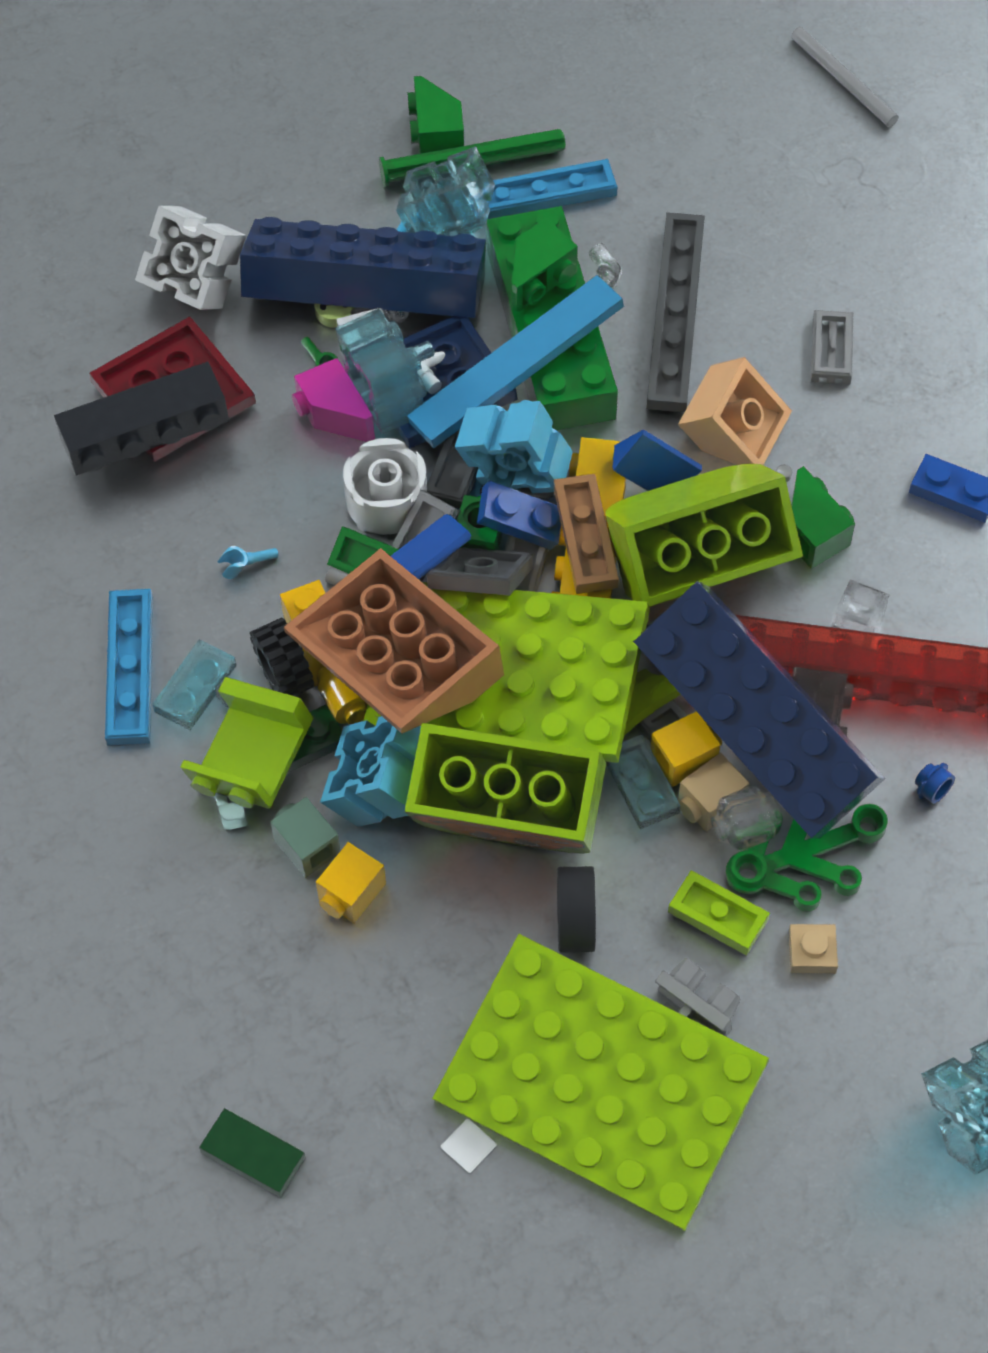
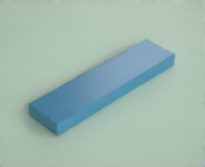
M603 159L461 186V195L471 224L491 218L617 196L618 187L609 160Z
M151 589L109 591L105 740L107 746L150 744L153 595Z

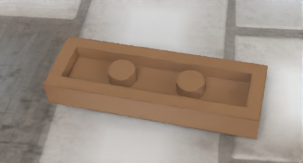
M595 474L554 479V493L576 594L618 588L619 578Z

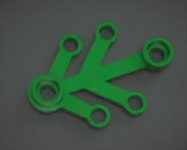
M864 804L854 811L851 823L828 831L820 839L809 838L805 840L807 833L793 819L782 849L765 855L770 837L777 835L781 830L783 817L778 809L771 806L763 807L756 815V829L748 849L734 854L726 865L725 875L727 882L734 890L743 894H754L762 889H767L793 899L795 906L801 911L810 912L815 910L819 906L822 895L821 889L816 883L812 881L799 883L775 873L790 867L833 883L835 890L843 896H852L858 892L861 885L862 875L860 871L854 866H839L816 856L857 840L863 843L879 841L886 831L888 824L887 815L877 805ZM771 817L776 821V824L766 826L762 823L761 819ZM864 823L871 824L875 831H865L860 825ZM748 869L755 873V877L751 879L744 878L740 875V872ZM842 876H850L855 880V884L845 885L840 881V878ZM808 891L815 896V899L805 901L799 894Z

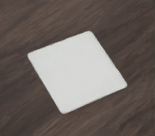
M466 1119L441 1145V1149L463 1169L471 1173L497 1144L470 1119Z

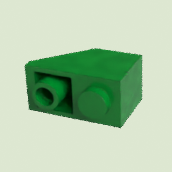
M414 76L415 92H407L409 115H416L417 120L410 121L411 144L419 143L420 154L464 146L461 101L424 77Z
M547 218L516 238L512 273V309L516 313L529 304L533 305L540 301L545 293L558 284L568 282L577 272L578 246Z
M804 466L798 469L791 505L803 554L801 558L812 570L851 545L855 522L851 512L845 506L839 505L831 497L826 485L820 478L813 477Z

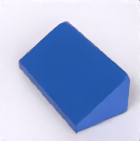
M644 429L614 445L613 470L647 491L697 476L702 471V465Z
M445 514L392 554L391 557L417 579H420L468 542L472 535L451 515Z

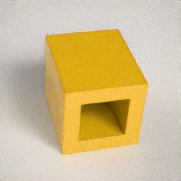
M696 711L653 732L650 753L673 787L718 755L722 739Z
M347 842L316 881L319 905L332 917L340 919L343 916L355 924L386 885L385 868L382 863L350 842Z

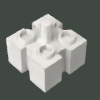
M158 206L149 236L157 239L154 250L144 251L135 280L160 292L176 291L175 299L199 310L222 309L232 280L225 277L224 273L227 265H237L246 235L222 224H205L206 217L182 206Z

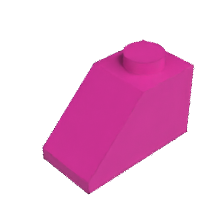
M338 358L294 376L296 393L292 394L294 406L301 417L307 415L314 429L365 442L375 439L373 415Z

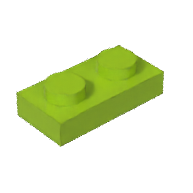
M692 870L685 878L668 907V913L746 956L770 916V913Z

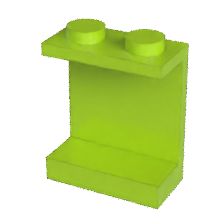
M225 677L218 693L229 706V709L202 764L183 760L180 768L192 781L191 787L201 794L214 797L216 793L228 796L231 801L245 808H252L255 804L270 809L314 718L301 698Z

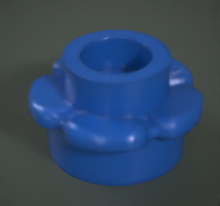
M932 763L926 765L915 779V784L918 786V797L920 799L925 797L933 804L939 802L949 792L955 782V776L948 771L946 763L936 766Z

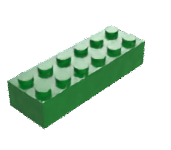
M562 206L486 219L487 253L511 338L585 284L577 258V272L568 282L558 284L545 293L540 301L533 305L529 304L517 313L512 309V273L516 238L547 218L572 240ZM596 327L524 381L529 401H540L553 420L552 428L557 431L616 420L618 389L599 327Z

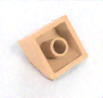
M745 357L710 366L678 425L705 453L735 465H764L792 410Z

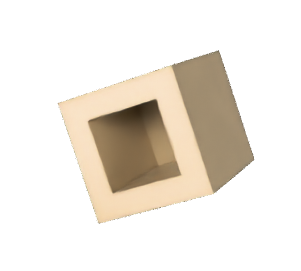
M720 752L680 782L678 806L682 814L690 822H697L707 832L746 803L750 783Z

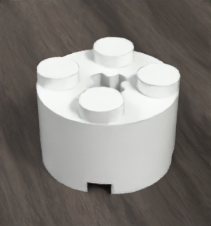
M380 438L361 445L359 452L351 459L349 456L345 462L343 479L346 505L357 528L369 534L398 533L420 490L427 492L426 465L422 456L417 451L415 453L407 448L406 443L400 440Z

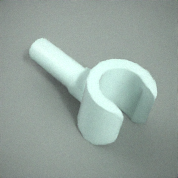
M216 793L214 798L219 808L224 829L231 830L247 826L244 807L234 802L228 803L226 795Z

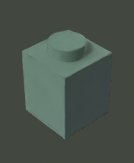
M307 797L296 804H287L270 821L274 841L305 878L331 861L341 851L338 833Z

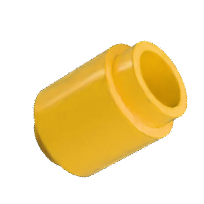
M325 666L322 667L317 674L319 682L317 688L335 720L340 724L348 723L349 725L363 721L368 704Z

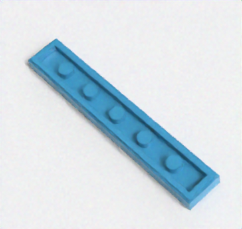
M596 275L408 414L409 423L435 448L461 428L467 408L493 405L624 307L623 299Z

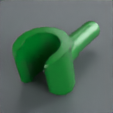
M304 337L301 341L302 345L313 357L315 367L338 358L331 352H320L309 337Z

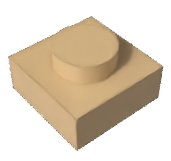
M790 924L788 931L790 972L836 974L838 969L836 925Z

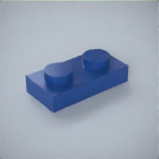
M925 454L910 485L909 493L985 523L988 518V477Z
M489 481L482 487L477 519L478 524L549 550L559 543L561 521L557 505L493 481Z

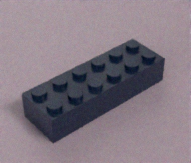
M276 217L255 219L240 253L241 297L369 309L382 308L383 310L475 318L485 277L486 239L476 238L470 234H458L455 236L437 235L435 232L428 230L411 233L400 232L391 227L366 229L359 228L354 224H341L339 226L321 225L313 220L297 223L285 222Z
M696 581L633 641L810 838L820 839L886 779L709 586Z

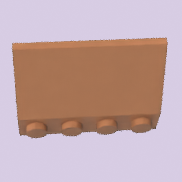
M381 548L284 626L285 633L402 734L421 726L422 723L430 722L472 703L504 676L499 645Z

